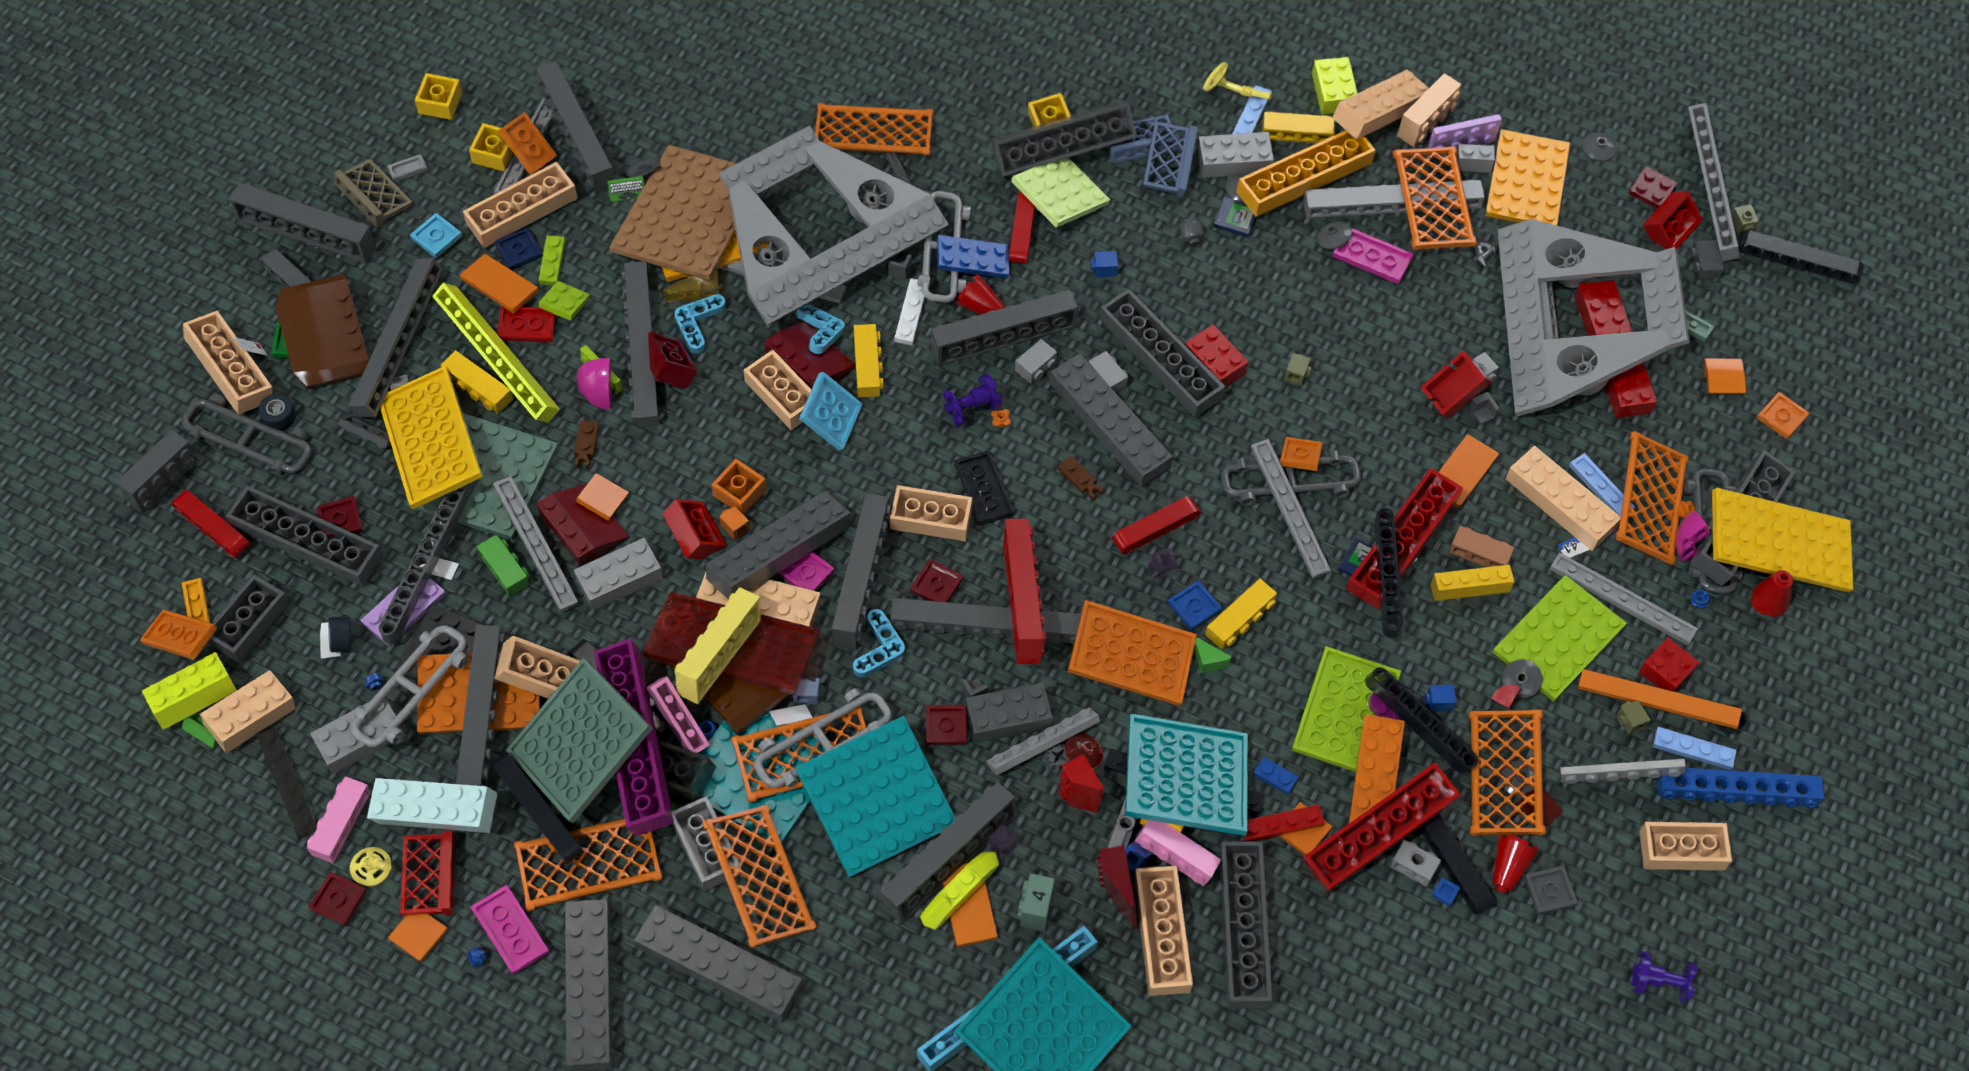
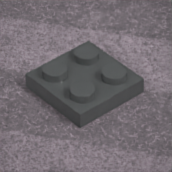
M1564 866L1524 876L1537 915L1577 906L1578 901Z

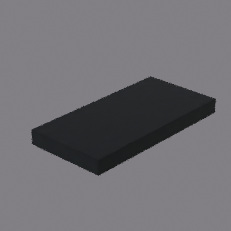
M989 450L954 460V466L966 496L973 497L972 511L978 526L1015 516L1014 509Z

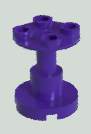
M989 374L979 376V387L970 390V395L958 400L950 390L943 392L944 399L947 402L944 404L945 410L948 414H952L956 426L964 422L961 410L974 405L978 408L987 404L993 411L1002 407L1000 393L996 394L995 388L997 386Z
M1639 951L1637 957L1641 959L1639 963L1635 962L1631 985L1636 987L1632 989V992L1643 994L1647 985L1661 987L1662 984L1680 987L1679 999L1681 1003H1685L1688 998L1692 999L1694 986L1691 985L1692 978H1695L1697 974L1696 965H1692V962L1688 961L1682 975L1666 972L1665 967L1651 964L1650 953Z

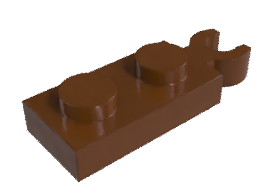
M580 421L574 455L577 457L575 459L576 468H579L581 462H585L586 469H589L590 462L588 458H594L599 422Z
M1072 455L1057 466V469L1082 494L1087 491L1092 501L1096 499L1093 492H1098L1100 495L1103 494L1102 487L1095 485L1097 480Z

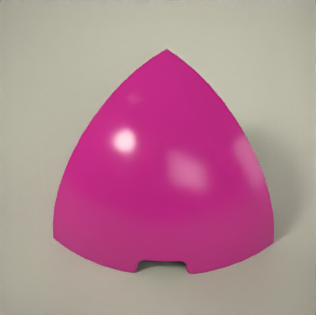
M610 358L588 361L581 365L577 371V386L580 394L584 395L590 404L611 410L612 401Z
M1695 510L1684 518L1676 535V550L1682 563L1694 556L1698 551L1695 543L1711 534L1707 524Z

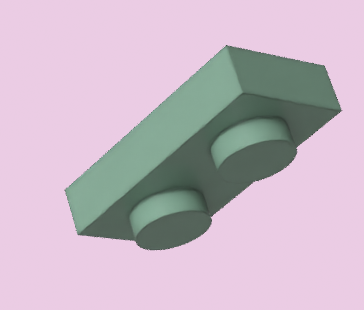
M1685 310L1688 334L1705 342L1715 326Z

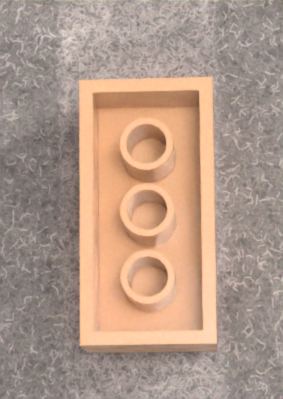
M1444 73L1403 114L1398 137L1413 147L1418 143H1422L1429 132L1432 133L1433 128H1436L1439 122L1442 123L1447 114L1453 112L1457 107L1458 103L1456 101L1461 94L1459 92L1461 84Z
M771 350L744 369L745 382L790 430L803 423L799 418L811 389L774 350Z
M897 485L890 516V529L966 541L973 497Z
M512 636L503 643L495 679L549 699L580 661Z
M269 670L200 713L206 729H208L227 753L295 710L292 696Z
M1645 822L1639 831L1644 869L1726 870L1732 862L1727 823Z

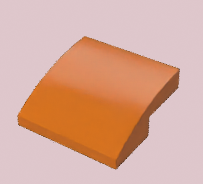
M1704 359V377H1707V394L1746 393L1742 359Z

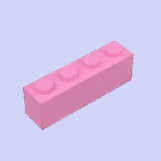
M662 677L646 687V690L688 756H694L710 745L668 677Z
M345 777L338 784L336 794L333 800L329 801L324 817L318 821L314 836L312 835L308 840L307 849L312 856L334 864L371 794L367 784Z
M1147 820L1135 839L1143 848L1148 849L1170 865L1177 866L1178 871L1183 872L1202 886L1210 880L1221 861L1220 858L1165 822Z

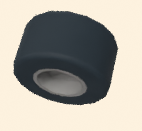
M272 394L262 400L259 405V414L263 423L280 431L290 427L296 419L294 406L285 395Z
M349 617L329 618L328 637L330 652L350 651L351 626Z

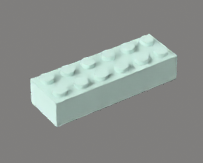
M376 778L367 818L377 824L490 833L497 792L486 786Z

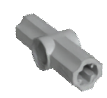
M1125 801L1117 818L1108 848L1124 845L1126 850L1133 834L1137 818L1125 816ZM1126 823L1130 827L1122 828L1120 825Z

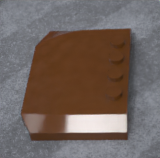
M345 274L280 289L276 311L294 376L307 389L361 377L369 362Z
M710 621L662 657L664 663L674 673L677 664L682 663L685 659L687 651L693 648L698 637L705 633ZM749 636L703 699L724 719L725 724L736 735H740L791 694L786 671Z

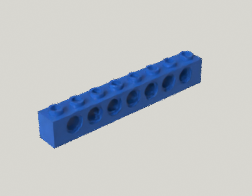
M1685 768V774H1681L1678 777L1663 775L1656 778L1657 796L1664 797L1665 799H1704L1707 802L1723 800L1726 803L1739 801L1746 804L1765 803L1770 806L1785 804L1788 807L1803 805L1807 808H1815L1824 800L1822 776ZM1676 782L1681 783L1683 787L1678 786ZM1696 783L1700 784L1703 788H1699ZM1736 786L1741 787L1743 791L1739 790ZM1756 787L1761 788L1763 792L1759 791Z

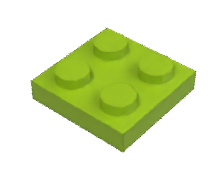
M557 281L539 301V308L571 321L590 300V294Z

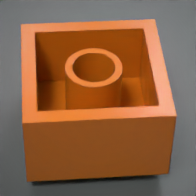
M735 459L711 484L715 498L730 508L735 505L743 515L767 490L766 479L738 459Z

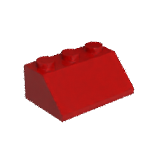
M1689 191L1672 192L1645 221L1643 227L1652 241L1665 249L1675 247L1677 250L1703 219Z
M675 499L662 513L687 559H702L727 547L703 501Z
M1084 755L1063 764L1058 790L1063 801L1066 800L1069 806L1094 813L1100 812L1104 787Z

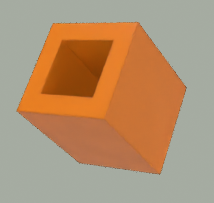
M735 505L730 509H725L719 516L721 526L734 540H737L750 530L749 520Z

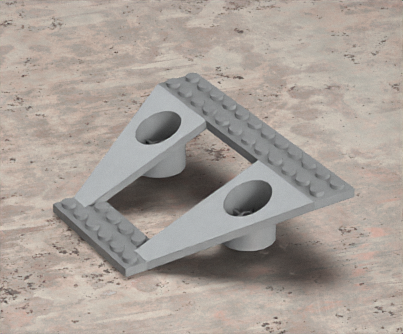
M810 126L719 173V177L729 193L747 293L767 326L949 225L929 193L819 141ZM814 164L848 203L851 215L858 222L867 225L868 228L810 259L757 195ZM865 188H872V192H867ZM861 189L864 197L858 195V190ZM883 197L885 203L880 202V198ZM761 244H768V247L763 249ZM757 246L760 252H752V248ZM770 247H774L777 251L774 252ZM780 253L782 260L776 259V254ZM774 263H777V264H780V265L774 267L773 264H774Z
M1534 219L1498 229L1514 407L1517 416L1555 406L1577 394L1582 396L1592 395L1600 391L1610 378L1671 348L1690 343L1678 254L1675 247L1660 252H1653ZM1641 273L1648 331L1546 340L1540 282L1558 280L1565 287L1576 288L1579 284L1588 283L1593 277Z

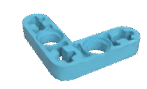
M715 294L675 310L676 323L692 353H701L705 349L704 338L696 321L724 311L726 304L725 298L722 295ZM698 307L705 308L702 313L696 312L695 309ZM681 314H684V316H686V322H684L683 317L680 316ZM693 327L695 330L692 333H687L685 329ZM694 338L696 339V342L699 344V346H696L693 343Z
M806 304L796 311V316L799 319L820 329L810 339L809 349L813 353L821 354L825 352L844 332L845 323L841 319L810 304Z
M879 609L871 610L868 613L867 619L868 625L882 646L854 661L853 671L858 677H866L900 659L905 653L904 643L885 614ZM874 616H876V618H880V627L878 622L876 620H873ZM888 630L892 635L889 638H883L881 632ZM893 647L899 648V652L893 650ZM881 654L885 659L882 662H876L873 659L874 656ZM858 665L865 666V670L859 669Z

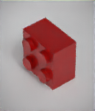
M1668 637L1643 663L1639 673L1657 688L1675 692L1694 672L1699 661Z

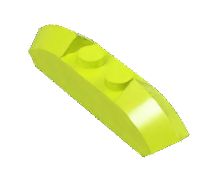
M982 852L965 866L923 911L920 918L924 926L934 930L938 929L990 877L999 866L996 852Z

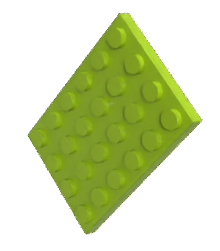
M1565 575L1493 649L1492 653L1507 665L1520 659L1535 663L1542 673V685L1539 690L1554 702L1582 673L1583 669H1586L1618 635L1627 623Z
M1326 646L1291 751L1356 772L1364 715L1376 716L1369 708V697L1372 691L1366 686L1365 679L1373 670L1379 667L1386 669L1396 680H1399L1401 671Z

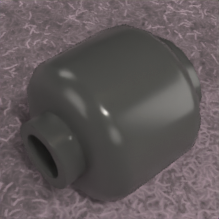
M1196 218L1183 220V223L1180 225L1183 242L1189 243L1191 246L1198 245L1200 240L1205 237L1202 222Z

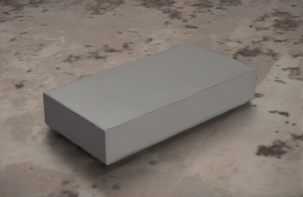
M421 154L387 165L393 182L428 171Z

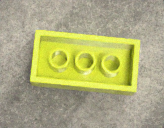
M215 652L142 690V693L155 718L164 730L231 695L237 689Z

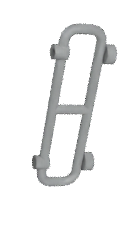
M943 191L931 193L930 195L934 201L937 198L955 202L953 237L961 238L962 220H969L970 206H962V200L954 193ZM931 235L925 238L922 275L918 276L917 286H921L922 294L928 300L949 303L956 298L957 293L960 294L965 288L966 280L958 279V272L951 271L949 295H938L929 291L931 248L937 249V242L932 241Z
M439 626L431 633L423 632L419 639L422 643L365 708L360 705L355 709L353 715L356 718L351 724L352 735L369 747L380 746L386 740L393 745L397 744L404 734L398 726L452 665L460 670L467 664L469 656L463 653L466 649L467 641L462 633L450 626ZM446 633L459 642L458 647L422 688L403 677L421 655L435 644L440 634ZM397 683L416 694L378 738L371 739L359 731V726L362 722H366L369 719L371 712Z
M857 688L850 690L844 696L848 704L778 744L771 737L763 740L758 746L762 753L757 756L754 762L756 773L762 782L771 788H777L784 784L788 788L794 786L798 782L796 778L798 775L795 769L789 770L780 778L773 780L763 769L762 763L812 733L816 735L826 750L822 753L824 754L877 729L891 720L892 713L887 703L879 694L866 693L862 695ZM868 701H875L884 714L883 718L879 721H873L867 728L833 747L821 728Z

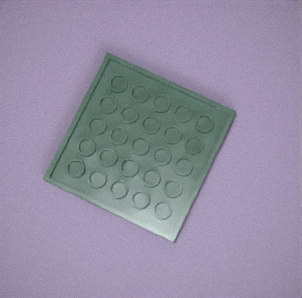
M462 413L483 477L478 479L457 523L513 540L517 530L494 489L493 483L511 476L529 508L559 445L547 439ZM444 495L415 509L435 515ZM407 500L406 505L407 507H410L409 502Z
M583 658L506 751L566 819L574 823L653 728L587 659Z

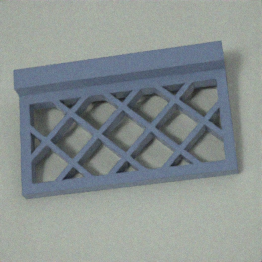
M1163 115L1133 121L1136 132L1142 133L1143 136H1137L1133 142H1129L1130 139L1118 142L1117 145H1108L1111 163L1148 157L1152 138L1144 139V137L1153 136L1151 131L1154 128L1155 121L1166 122V124L1172 125L1169 116ZM1147 125L1149 128L1146 130L1141 128V126ZM1163 128L1157 129L1160 131L1159 135L1161 137H1163L1162 135L1164 133L1168 134V132ZM1175 133L1174 136L1180 141L1178 133ZM1171 136L1164 140L1168 147L1175 144ZM1161 143L1154 146L1158 153L1165 149ZM1176 146L1173 149H1171V151H1179V147Z
M1155 121L1143 187L1177 193L1178 197L1184 198L1198 127L1191 126L1186 128ZM1163 128L1168 132V134L1161 137L1158 134L1157 129ZM1182 132L1185 133V137L1178 141L1174 134ZM1171 136L1175 144L1168 147L1164 140ZM1161 143L1165 149L1158 153L1154 146ZM1178 146L1182 153L1175 157L1171 149ZM1168 152L1172 159L1165 163L1161 155ZM1158 158L1162 165L1155 169L1151 161ZM1175 161L1179 169L1172 172L1168 165ZM1165 168L1169 175L1162 179L1158 171ZM1155 174L1159 181L1156 183L1148 182V177ZM1172 177L1176 185L1175 187L1168 186L1165 181Z

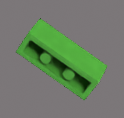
M496 534L476 546L479 556L509 597L530 585L528 581L529 573L525 567L521 568L518 565L520 562L514 553L510 554L508 551L509 546L504 539L500 540Z

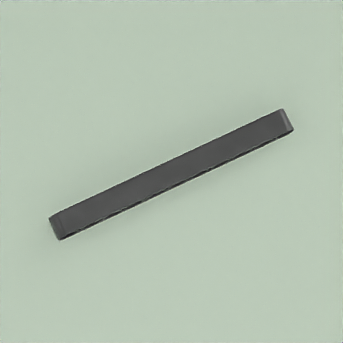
M478 480L444 495L379 624V632L384 642L393 644L399 640Z

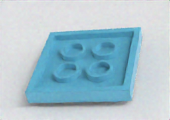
M821 372L817 376L799 419L837 450H843L862 403L826 373Z

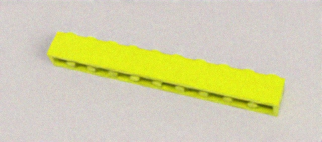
M442 283L432 297L534 419L549 423L560 408L458 287Z

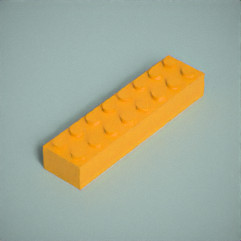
M1343 131L1240 178L1236 193L1255 217L1305 195V190L1318 189L1372 164L1376 150L1365 136L1356 140L1348 131Z

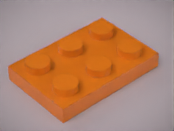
M525 112L498 131L530 175L557 156Z

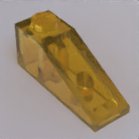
M718 271L714 272L710 280L692 275L664 288L665 302L695 301L719 294Z

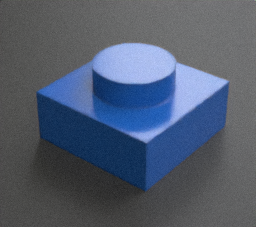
M1442 877L1431 897L1450 907L1460 887Z

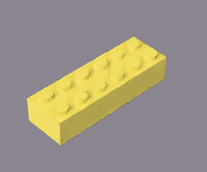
M740 587L735 593L730 595L728 603L725 607L720 608L715 620L710 621L707 630L698 637L695 646L687 651L682 663L677 664L675 668V684L679 696L699 704L760 623V596Z

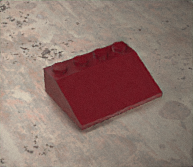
M803 321L778 331L764 342L765 355L774 350L811 390L818 374L821 372L826 373L835 382H838L853 370L856 365L833 344L821 354L811 352L809 349L810 339L818 331L809 323Z
M587 483L552 493L536 503L541 518L579 567L596 560L629 539L628 534L613 516L608 521L576 502L577 497L586 487Z
M1125 846L1099 849L1100 856L1096 857L1100 885L1105 887L1106 894L1133 930L1137 929L1135 904Z

